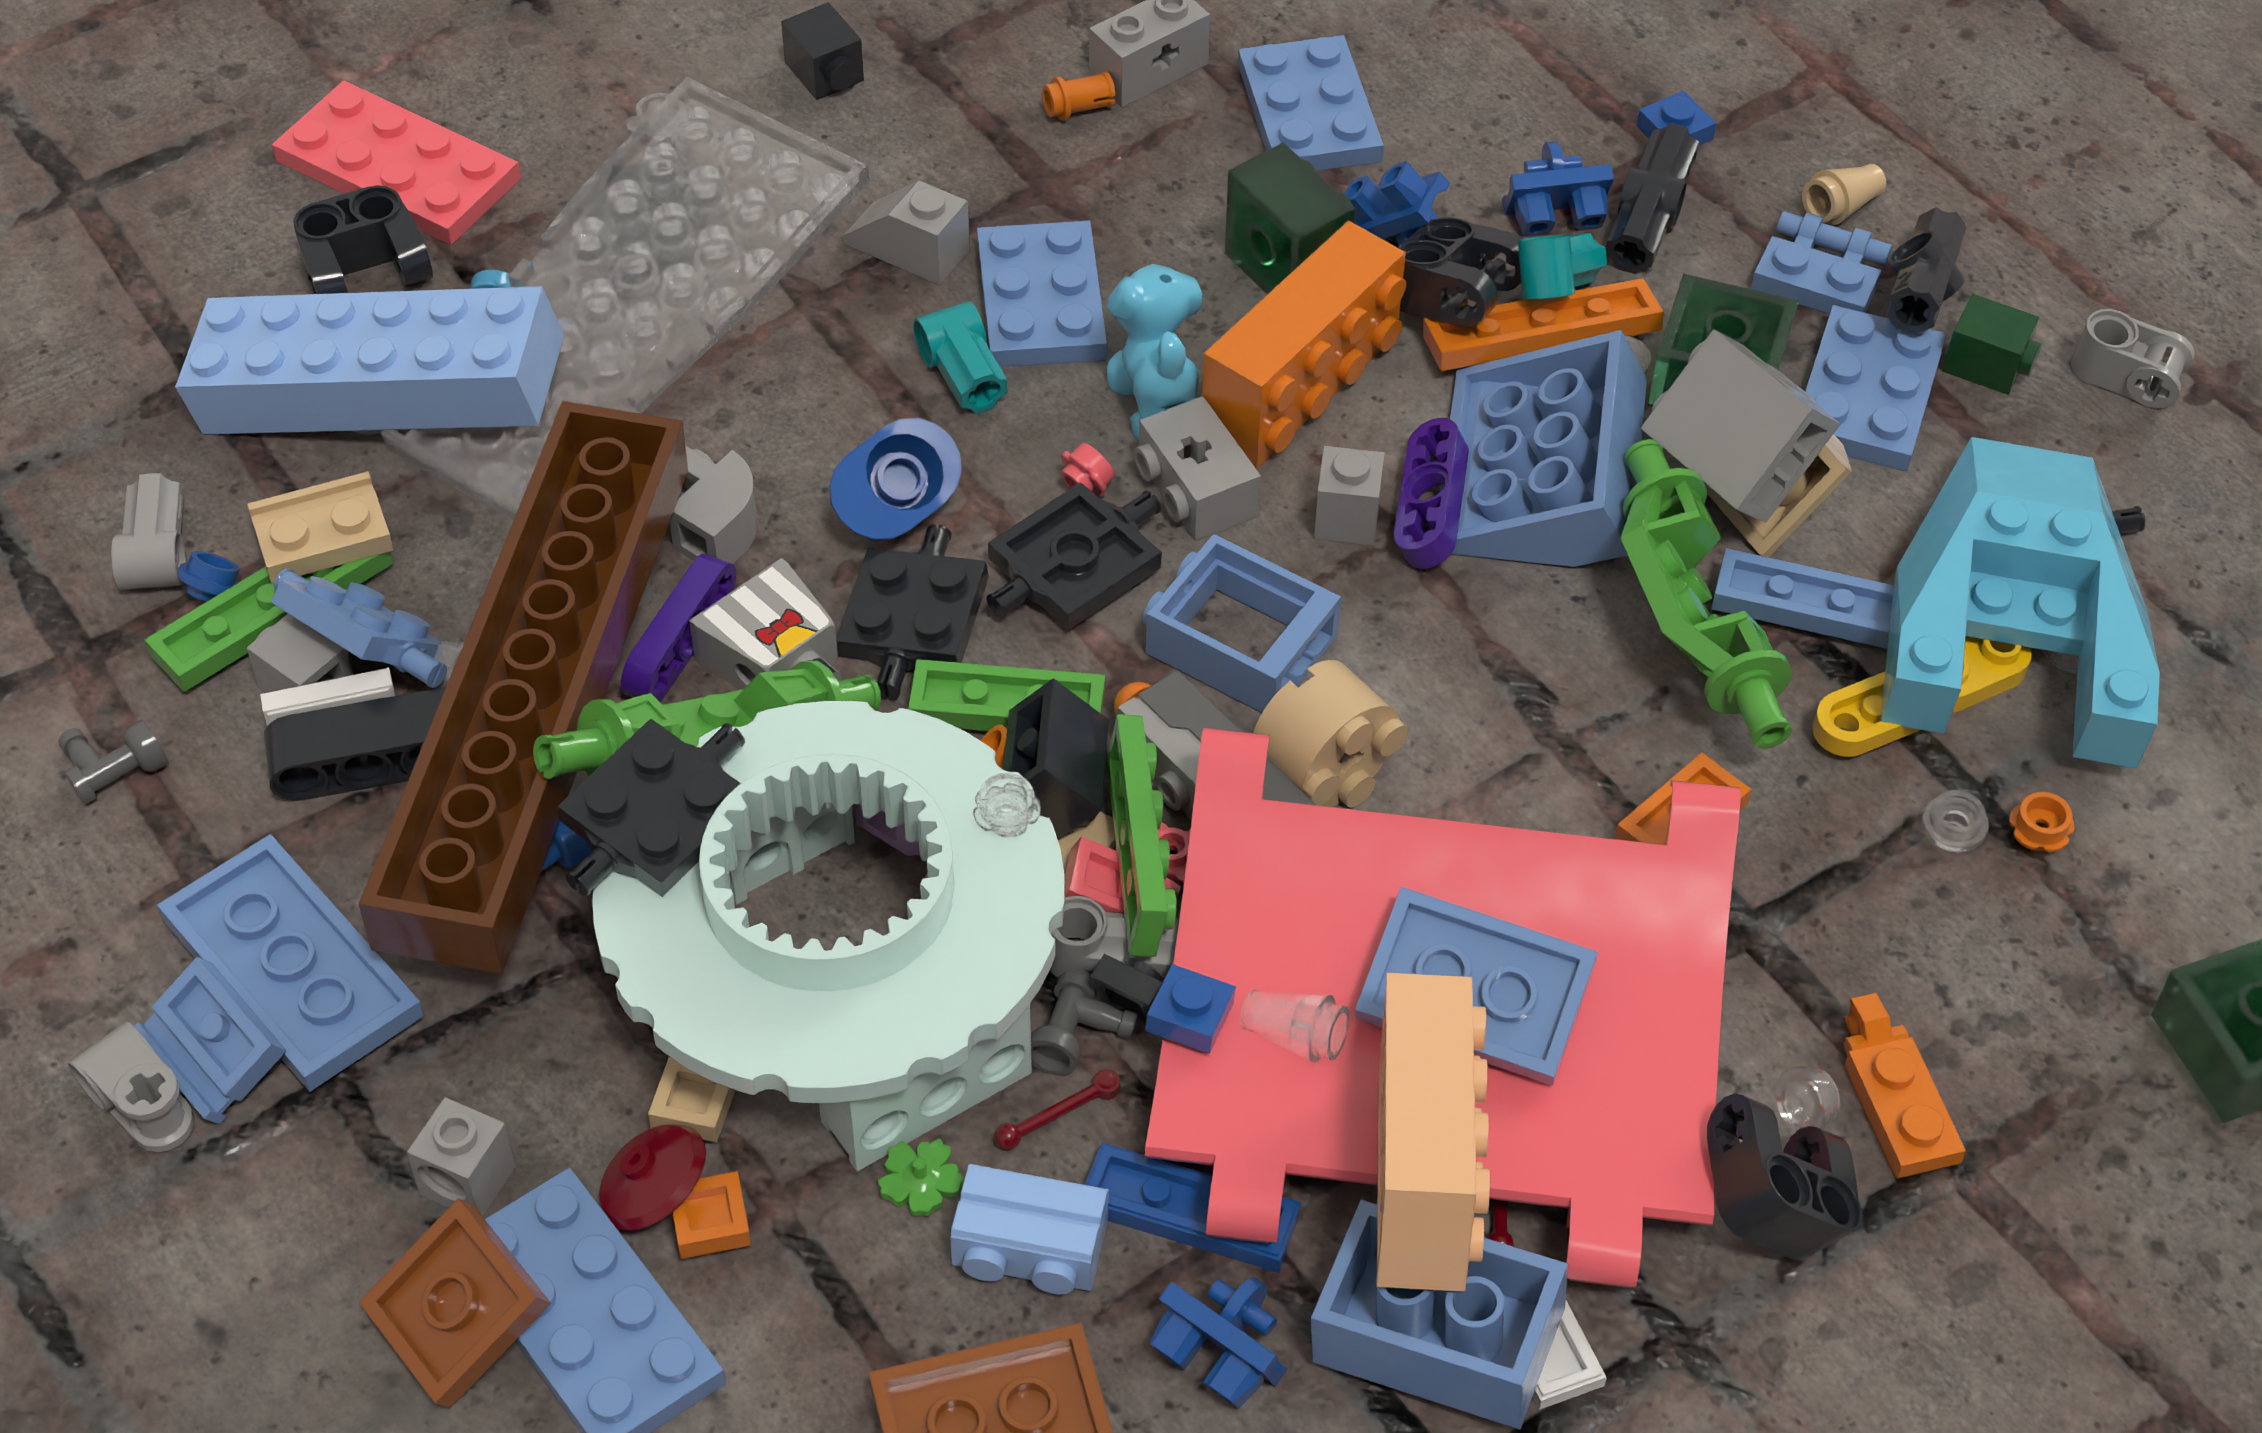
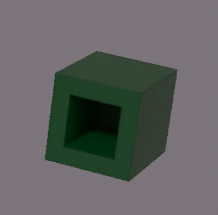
M1972 294L1953 330L1942 372L2009 395L2019 373L2029 377L2039 356L2042 343L2033 341L2039 317Z

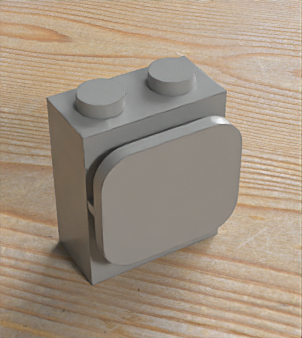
M1713 329L1707 339L1692 351L1687 366L1670 389L1661 394L1655 401L1652 412L1641 426V429L1651 438L1658 441L1664 449L1684 466L1701 475L1703 482L1736 510L1766 523L1841 424L1819 407L1810 395L1779 370L1762 361L1744 345Z

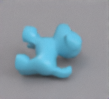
M1156 264L1143 267L1128 277L1125 276L1115 287L1107 302L1109 311L1114 317H1117L1118 322L1128 332L1124 349L1118 351L1108 362L1107 384L1112 391L1121 395L1135 396L1139 411L1130 418L1132 434L1138 441L1139 420L1196 399L1199 384V371L1195 363L1186 357L1185 347L1174 331L1187 317L1195 315L1201 309L1202 291L1195 278L1170 267Z

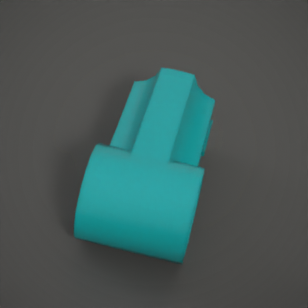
M1591 233L1550 235L1517 240L1523 299H1544L1575 294L1574 287L1595 282L1598 272L1607 266L1605 246L1598 244L1593 239Z
M966 301L914 318V337L924 363L930 369L938 367L960 407L971 409L975 414L993 409L998 400L1008 393L1007 378L987 346L984 325L974 304Z

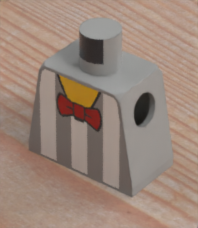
M783 558L689 620L695 660L701 666L740 690L744 689L759 673L790 670L797 663L807 660L821 662L831 670L837 681L842 680V675L832 667L838 659L836 630L832 618Z

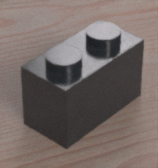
M1053 678L1009 710L1003 770L1018 772L1027 781L1034 791V811L1040 816L1050 818L1059 840L1078 826L1088 825L1102 811L1109 719Z

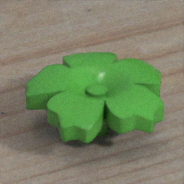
M941 1139L931 1143L921 1142L917 1147V1155L903 1141H900L894 1147H889V1158L885 1162V1171L888 1175L878 1179L881 1197L892 1202L896 1207H902L909 1201V1209L912 1216H930L935 1210L943 1206L942 1197H957L964 1184V1177L958 1173L956 1164H948L952 1154L951 1147L943 1144Z

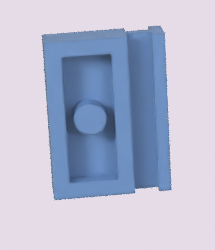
M196 957L154 1003L151 1008L155 1012L144 1025L137 1022L134 1026L150 1044L157 1056L172 1069L179 1082L180 1091L205 1120L221 1124L227 1117L223 1113L234 1100L241 1101L287 1051L215 965L199 957Z

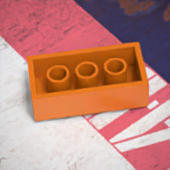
M1349 220L1204 352L1202 396L1256 469L1274 452H1282L1290 444L1295 432L1308 419L1319 417L1327 408L1331 398L1345 384L1352 385L1363 373L1366 364L1380 351H1388L1400 335L1402 329V322L1399 321L1400 303L1406 289V281L1403 279L1406 252Z

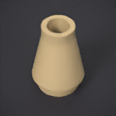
M1875 164L1818 171L1803 188L1802 201L1806 212L1824 217L1823 223L1837 225L1871 199L1882 195L1886 189V178L1881 168Z

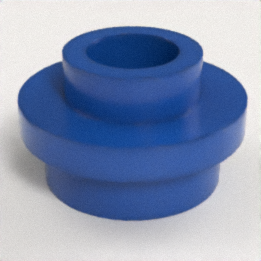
M193 551L189 561L180 564L177 576L187 584L185 590L188 594L200 600L209 601L239 583L236 578L240 568L237 564L222 556L209 552Z

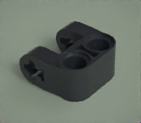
M387 186L365 187L314 202L300 209L294 217V229L312 294L348 293L343 278L344 275L391 261L404 286L433 278L429 255L416 223L401 200L400 195Z
M1440 217L1430 220L1428 224L1420 227L1398 247L1406 252L1403 279L1406 281V289L1401 298L1400 311L1459 327L1477 325L1496 306L1498 299L1497 291L1508 292L1521 284L1517 240L1524 238L1512 232L1472 224L1460 218ZM1503 253L1506 255V262L1496 257ZM1506 263L1515 266L1512 271L1506 270ZM1465 290H1467V296L1462 294ZM1468 299L1476 302L1473 307L1468 305Z
M1735 1093L1724 1097L1717 1103L1710 1114L1707 1124V1143L1716 1187L1717 1208L1724 1223L1735 1235L1793 1260L1802 1261L1860 1228L1863 1222V1211L1858 1199L1853 1157L1849 1144L1843 1138L1818 1127L1806 1126L1800 1128L1790 1137L1782 1152L1778 1121L1774 1111L1769 1106Z

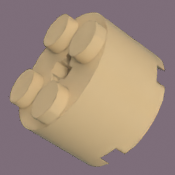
M1325 660L1307 668L1314 677L1306 681L1299 688L1290 680L1274 695L1259 717L1254 733L1270 735L1267 757L1316 805L1334 807L1343 802L1349 808L1360 805L1370 796L1376 784L1373 777L1383 766L1387 758L1404 744L1409 730L1400 720L1397 711L1342 662Z

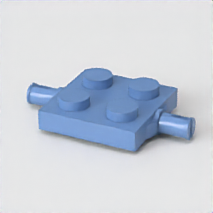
M285 568L276 576L274 581L276 592L271 603L360 659L394 665L397 670L403 673H410L426 683L428 687L434 688L444 680L447 667L442 661L449 646L428 634L430 624L425 620L405 611L395 610L393 612L383 606L385 597L381 593L359 583L351 582L348 589H343L337 584L319 577L312 576L308 581L296 574L294 570Z

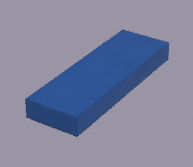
M1103 1142L1100 1145L1085 1183L1087 1186L1109 1189L1108 1221L1277 1273L1280 1272L1301 1209V1202L1282 1196L1277 1243L1270 1242V1244L1206 1236L1213 1175L1160 1159L1146 1158L1143 1154Z

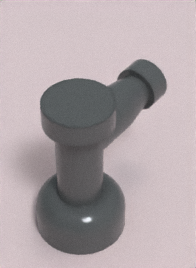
M139 720L125 730L123 734L124 745L102 758L88 744V739L81 730L72 728L62 733L58 741L59 746L66 755L70 756L74 765L64 773L84 805L97 798L94 793L95 791L138 766L144 771L154 772L169 764L163 749L143 720Z
M1077 972L1062 973L1054 988V993L1058 1000L1049 1024L1038 1027L1031 1033V1065L1042 1072L1052 1075L1070 1074L1076 1069L1081 1055L1080 1043L1074 1035L1077 1023L1096 1029L1117 1032L1118 1036L1130 1039L1138 1013L1128 1010L1122 1012L1107 1003L1095 1000L1094 996L1097 990L1089 977Z

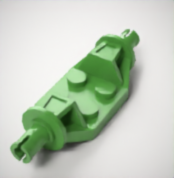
M1652 439L1641 440L1628 448L1624 455L1625 463L1629 466L1637 485L1631 489L1624 499L1622 512L1627 521L1621 535V541L1662 633L1708 678L1705 683L1704 694L1711 709L1721 714L1741 713L1751 734L1750 738L1753 744L1761 749L1775 747L1787 740L1792 733L1791 724L1785 718L1776 698L1790 683L1792 676L1791 667L1785 655L1772 649L1765 631L1745 610L1718 617L1716 614L1710 616L1705 603L1712 599V595L1704 579L1695 569L1696 565L1721 539L1704 505L1707 489L1701 475L1693 470L1683 468L1670 469L1664 457L1661 444L1659 445L1658 441Z
M807 660L797 663L790 670L759 673L741 690L723 694H712L702 698L662 705L652 693L618 703L611 699H596L583 707L578 718L577 731L556 735H541L536 739L533 749L534 762L539 772L544 771L543 777L547 779L583 770L589 777L650 719H653L684 743L697 747L699 737L721 727L724 723H729L732 727H742L752 722L757 713L764 710L819 701L868 702L872 709L878 711L881 693L876 680L870 681L871 675L861 674L854 678L837 681L827 666L819 661Z

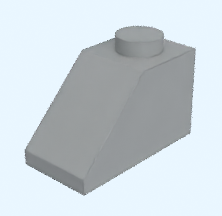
M920 180L873 201L843 235V244L940 285L970 250L968 201Z

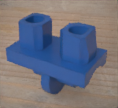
M1546 142L1542 147L1541 160L1525 161L1524 173L1511 175L1508 195H1504L1502 198L1505 215L1515 214L1521 232L1525 237L1544 235L1552 231L1556 223L1553 210L1570 208L1575 229L1580 231L1599 229L1603 226L1607 217V194L1614 180L1611 164L1582 167V159L1579 155L1563 157L1558 142Z
M1408 161L1393 165L1386 171L1378 187L1368 175L1353 180L1344 193L1340 204L1355 219L1354 224L1381 239L1389 237L1393 242H1398L1401 245L1420 227L1428 224L1432 219L1439 218L1436 213L1432 212L1433 201L1438 193L1447 190L1450 182L1440 171L1421 177Z
M1254 1277L1247 1279L1237 1290L1223 1280L1217 1279L1209 1289L1207 1296L1224 1308L1221 1315L1211 1310L1172 1281L1159 1298L1168 1310L1150 1341L1152 1347L1184 1370L1207 1339L1225 1352L1203 1382L1239 1409L1259 1389L1264 1380L1276 1387L1288 1370L1277 1361L1278 1357L1243 1332L1249 1325L1266 1337L1272 1332L1278 1321L1276 1317L1261 1308L1266 1296L1267 1286Z

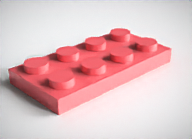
M344 80L272 144L277 162L343 194L376 185L387 186L395 190L413 217L418 230L449 245H452L521 179L519 162Z

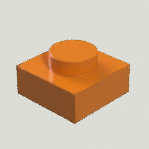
M738 1171L699 1178L689 1196L673 1211L681 1259L751 1246Z

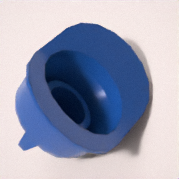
M921 418L899 419L881 428L848 453L835 467L829 485L831 505L839 520L855 534L871 540L894 539L910 531L941 507L954 493L962 473L960 452L952 437L936 423Z

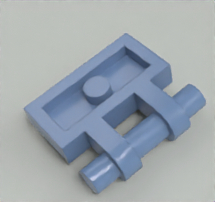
M1783 211L1776 233L1795 238V241L1790 242L1778 237H1771L1754 272L1751 289L1829 314L1833 305L1866 313L1878 286L1881 270L1864 265L1863 262L1865 260L1885 267L1893 245L1872 239L1873 232L1857 227L1854 232L1824 224V217L1809 212L1802 217ZM1818 245L1845 255L1841 258L1816 250L1814 247Z

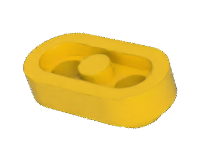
M1965 636L1961 691L1953 712L1964 710L2019 685L2025 678L2031 661V648Z
M1885 672L1832 692L1820 701L1812 729L1815 739L1825 750L1839 756H1858L1920 730L1880 721Z

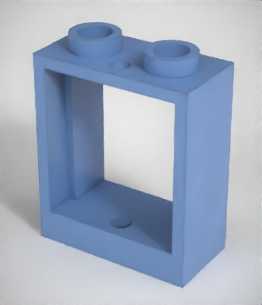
M1213 534L1198 553L1192 551L1184 558L1178 569L1176 579L1164 593L1161 591L1156 592L1149 600L1142 618L1143 624L1146 625V654L1263 712L1274 695L1290 680L1298 687L1310 672L1307 668L1316 664L1338 637L1341 596ZM1216 590L1288 625L1259 662L1187 626Z

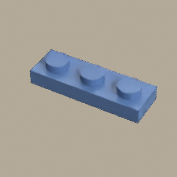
M1726 548L1711 609L1730 614L1745 610L1753 619L1887 649L1894 585Z

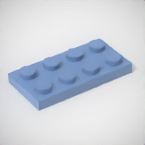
M271 834L157 904L163 922L193 957H199L213 963L287 1051L280 1058L309 1092L424 1017L420 1000L377 952L371 950L369 943Z
M570 1167L485 1219L551 1302L541 1315L516 1339L515 1343L580 1433H651L726 1384L724 1369Z

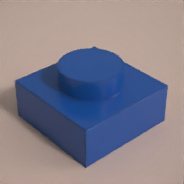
M1684 90L1639 109L1637 127L1649 139L1653 130L1662 129L1668 123L1687 127L1689 134L1699 141V145L1714 139L1717 124Z
M1172 964L1147 1013L1145 1031L1210 1054L1234 1004L1236 986Z

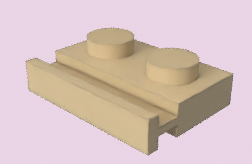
M369 471L247 504L271 584L274 583L276 576L285 568L292 569L296 574L302 576L393 551L390 533L376 492L374 491Z

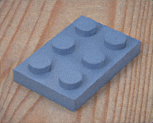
M1344 35L1238 49V68L1274 177L1382 162L1384 145Z
M1090 220L977 228L988 347L1000 367L1107 360V341Z
M1836 305L1832 306L1805 392L1816 401L1819 407L1841 424L1834 435L1844 445L1847 456L1908 471L1947 333L1928 329L1915 334L1911 330L1896 329L1888 318Z
M1401 887L1355 1008V1018L1382 1027L1387 973L1472 977L1473 1006L1486 1007L1484 1050L1474 1049V1055L1480 1056V1059H1487L1488 1064L1553 1085L1594 970L1598 952Z

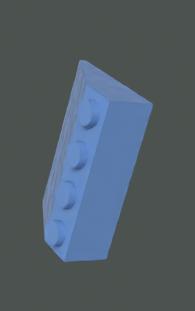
M1622 330L1457 369L1450 419L1456 423L1469 447L1457 541L1451 554L1570 567L1628 556L1621 541V535L1627 521L1622 509L1624 499L1637 483L1629 466L1625 463L1624 455L1628 448L1642 440L1641 426L1643 425L1647 376ZM1441 484L1440 492L1442 491L1445 485Z

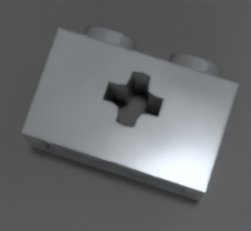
M1145 0L1090 27L1089 76L1108 72L1115 86L1116 96H1113V98L1122 108L1208 65L1210 14L1195 0Z
M1203 396L1139 420V446L1134 449L1137 468L1146 481L1153 480L1160 490L1165 508L1171 519L1175 522L1181 521L1195 541L1259 516L1261 475Z

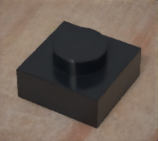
M1104 953L1091 975L1101 1001L1122 1012L1128 1010L1138 1013L1137 1019L1146 1023L1147 1013L1163 983L1161 982L1163 980L1162 976L1155 969L1134 958H1128L1126 963H1123Z

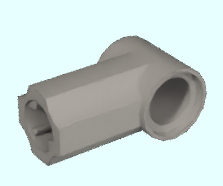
M161 473L141 474L134 484L127 486L122 534L114 535L111 550L113 575L119 590L172 587L185 584L177 576L180 564L186 563L185 548L181 535L184 496L180 483L166 479Z
M1083 896L1066 897L1063 926L1057 928L1051 934L1055 939V958L1050 971L1058 978L1065 972H1077L1092 979L1091 975L1105 953L1123 963H1126L1128 958L1140 960L1151 966L1165 978L1171 965L1174 963L1179 918H1175L1172 930L1163 929L1156 957L1131 956L1128 949L1124 913L1105 912L1101 905L1091 898ZM1068 938H1081V939H1085V940H1084V941H1072V940H1068Z

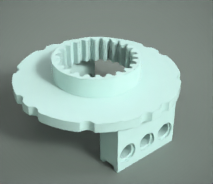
M860 701L799 703L758 712L754 720L748 725L732 727V731L737 728L745 739V745L729 757L721 767L741 784L721 802L709 820L700 847L699 862L663 897L639 879L612 870L593 889L594 928L605 973H610L618 978L615 986L621 1006L633 1022H643L653 1028L655 1045L687 1069L734 1090L755 1095L766 1089H775L783 1092L791 1102L819 1103L821 1123L828 1132L832 1130L849 1154L850 1163L856 1171H859L888 1155L889 1147L896 1146L900 1141L906 1144L1032 1073L1030 1003L1040 990L1055 958V939L1051 934L1057 928L1063 926L1065 875L1061 849L1050 818L1040 816L1034 811V791L1018 772L1002 770L996 764L995 751L985 743L940 719L909 709L899 708L890 713H881L872 709L868 702ZM721 727L699 737L697 747L701 748ZM853 804L861 805L863 817L871 818L880 811L885 812L886 826L894 828L905 824L906 840L909 843L919 842L920 857L922 861H927L928 878L922 879L920 883L921 899H910L908 901V920L895 916L888 919V934L882 936L872 929L864 931L862 945L854 946L846 937H839L833 949L825 951L818 939L811 938L802 949L793 948L791 935L784 933L773 942L769 941L767 925L759 923L749 927L747 911L743 907L735 909L734 902L737 905L748 899L747 893L788 871H791L794 875L804 870L805 862L845 841L848 845L855 843L852 816Z

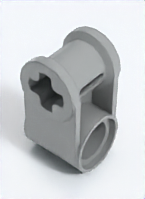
M2100 309L2093 312L2086 321L2071 359V368L2073 373L2088 385L2110 390L2133 399L2146 407L2154 409L2166 408L2173 405L2178 399L2181 391L2179 379L2181 374L2187 372L2192 366L2195 350L2186 337L2176 332L2149 325L2131 318L2121 311ZM2170 348L2172 352L2167 363L2162 362L2161 360L2166 349ZM2154 376L2159 377L2160 380L2156 389L2151 391L2150 385Z
M125 1021L68 1063L74 1077L94 1103L104 1112L108 1111L137 1144L145 1150L152 1152L169 1151L181 1145L191 1135L195 1126L194 1113L188 1102L179 1093V1082L176 1076L130 1022Z

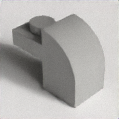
M686 446L688 473L669 521L673 549L693 561L700 554L704 553L733 564L749 549L755 539L758 528L751 470L745 460L733 450L715 464L701 450L690 449Z

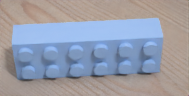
M543 286L208 298L175 388L202 434L539 426L564 333Z

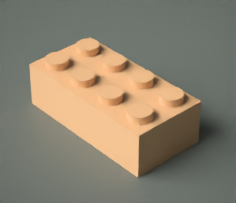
M1387 973L1378 1079L1377 1287L1465 1292L1469 1262H1482L1484 1218L1474 1217V1213L1488 1214L1490 1171L1483 1168L1482 1162H1476V1157L1487 1156L1489 1120L1488 1113H1482L1481 1108H1475V1102L1485 1103L1487 1059H1480V1056L1474 1055V1049L1484 1050L1486 1007L1473 1006L1472 977Z

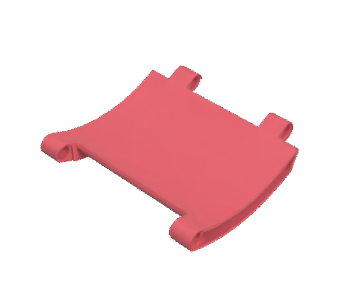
M1203 728L1173 964L1236 986L1235 999L1210 1054L1163 1037L1145 1145V1157L1214 1166L1206 1236L1270 1244V1242L1277 1243L1285 1175L1378 1186V1079L1382 1027L1356 1019L1355 1008L1401 887L1598 952L1597 961L1554 1084L1550 1085L1487 1063L1485 1103L1475 1102V1108H1481L1482 1113H1488L1487 1156L1476 1157V1162H1482L1483 1168L1490 1171L1489 1199L1567 1208L1566 1228H1570L1566 1261L1568 1263L1567 1278L1570 1281L1634 1289L1637 1285L1640 1268L1643 1218L1707 1226L1713 1225L1714 1178L1707 1143V1124L1710 1114L1716 1106L1725 957L1741 804V791L1739 787L1671 780L1672 803L1665 843L1662 845L1263 799L1264 778L1270 735Z

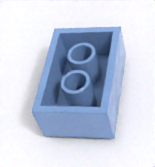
M1360 1200L1311 1316L1313 1363L1521 1429L1565 1310L1568 1263L1484 1238L1482 1262H1469L1465 1292L1377 1287V1204Z

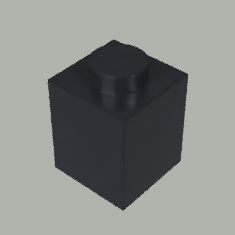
M829 2L781 21L785 64L816 100L864 81L861 38Z

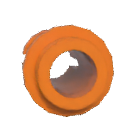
M1101 72L1097 75L1064 81L1061 76L1053 77L1050 84H1045L1042 87V101L1047 115L1050 118L1057 116L1060 121L1068 120L1071 113L1101 107H1113L1115 105V99L1113 98V96H1116L1115 86L1108 72Z

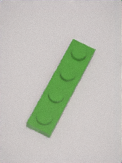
M391 551L305 574L301 577L308 581L312 576L333 582L343 589H348L351 582L361 584L394 563ZM266 566L144 639L151 658L183 692L248 653L246 648L256 640L263 630L274 626L288 614L271 603L276 591L274 583L271 584Z
M1117 714L1106 757L1128 949L1131 956L1156 957L1163 929L1172 930L1176 917L1175 890L1165 889L1164 883L1169 869V842L1167 839H1159L1158 830L1160 829L1163 816V796L1160 790H1152L1151 783L1156 772L1155 743H1146L1143 716Z

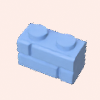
M970 1164L968 1165L961 1191V1199L958 1202L951 1228L952 1265L962 1267L965 1273L983 1281H997L1004 1275L1032 1280L1037 1288L1052 1294H1068L1074 1288L1091 1291L1107 1229L1109 1189Z

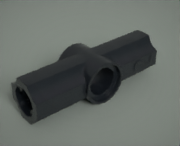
M1668 123L1662 129L1653 130L1638 167L1631 166L1627 174L1620 197L1618 216L1613 223L1606 245V256L1614 261L1619 270L1636 274L1643 268H1652L1667 228L1673 230L1677 223L1686 193L1687 178L1690 176L1691 168L1696 161L1699 141L1689 134L1687 127Z
M1935 207L1919 215L1912 237L1901 244L1889 257V262L1898 276L1890 295L1891 300L1886 315L1896 329H1907L1915 334H1919L1934 327L1942 302L1955 294L1963 285L1964 276L1955 263L1967 227L1957 212L1949 213Z

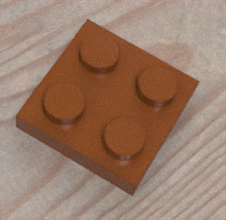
M458 1198L359 1301V1304L433 1402L451 1408L541 1315L551 1302L476 1207Z

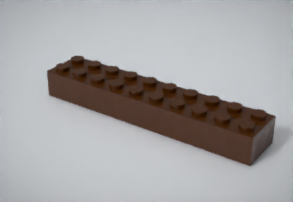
M567 401L561 402L359 901L360 912L372 951L503 974L559 823L558 805L568 797L577 772L559 775L552 779L544 778V771L539 772L534 762V743L541 735H556L577 731L578 718L583 707L592 700L605 698L688 473L682 420Z

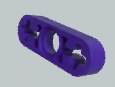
M1435 418L1421 424L1411 434L1407 445L1394 540L1406 561L1412 567L1418 569L1431 568L1445 561L1453 552L1457 541L1469 447L1456 423L1448 418ZM1435 455L1439 462H1434L1432 456ZM1440 484L1445 485L1436 496L1427 500H1419L1420 496L1429 488ZM1425 523H1429L1432 530L1428 531Z
M704 553L700 554L693 561L628 656L621 677V690L623 694L634 698L652 693L659 702L664 699L694 654L689 620L734 590L736 581V568L734 564Z

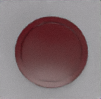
M660 1125L635 1136L618 1151L606 1168L599 1191L600 1208L616 1229L632 1231L651 1226L667 1217L684 1202L697 1184L704 1168L706 1148L702 1136L695 1129L686 1125Z

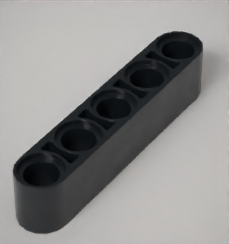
M446 687L277 718L264 730L271 791L281 799L300 801L407 782Z

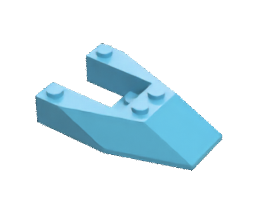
M1976 437L1970 438L1895 572L1881 722L1936 733H1945L1961 691L1965 636L2078 656L2072 757L2137 769L2158 725L2160 671L2148 612L2092 457Z

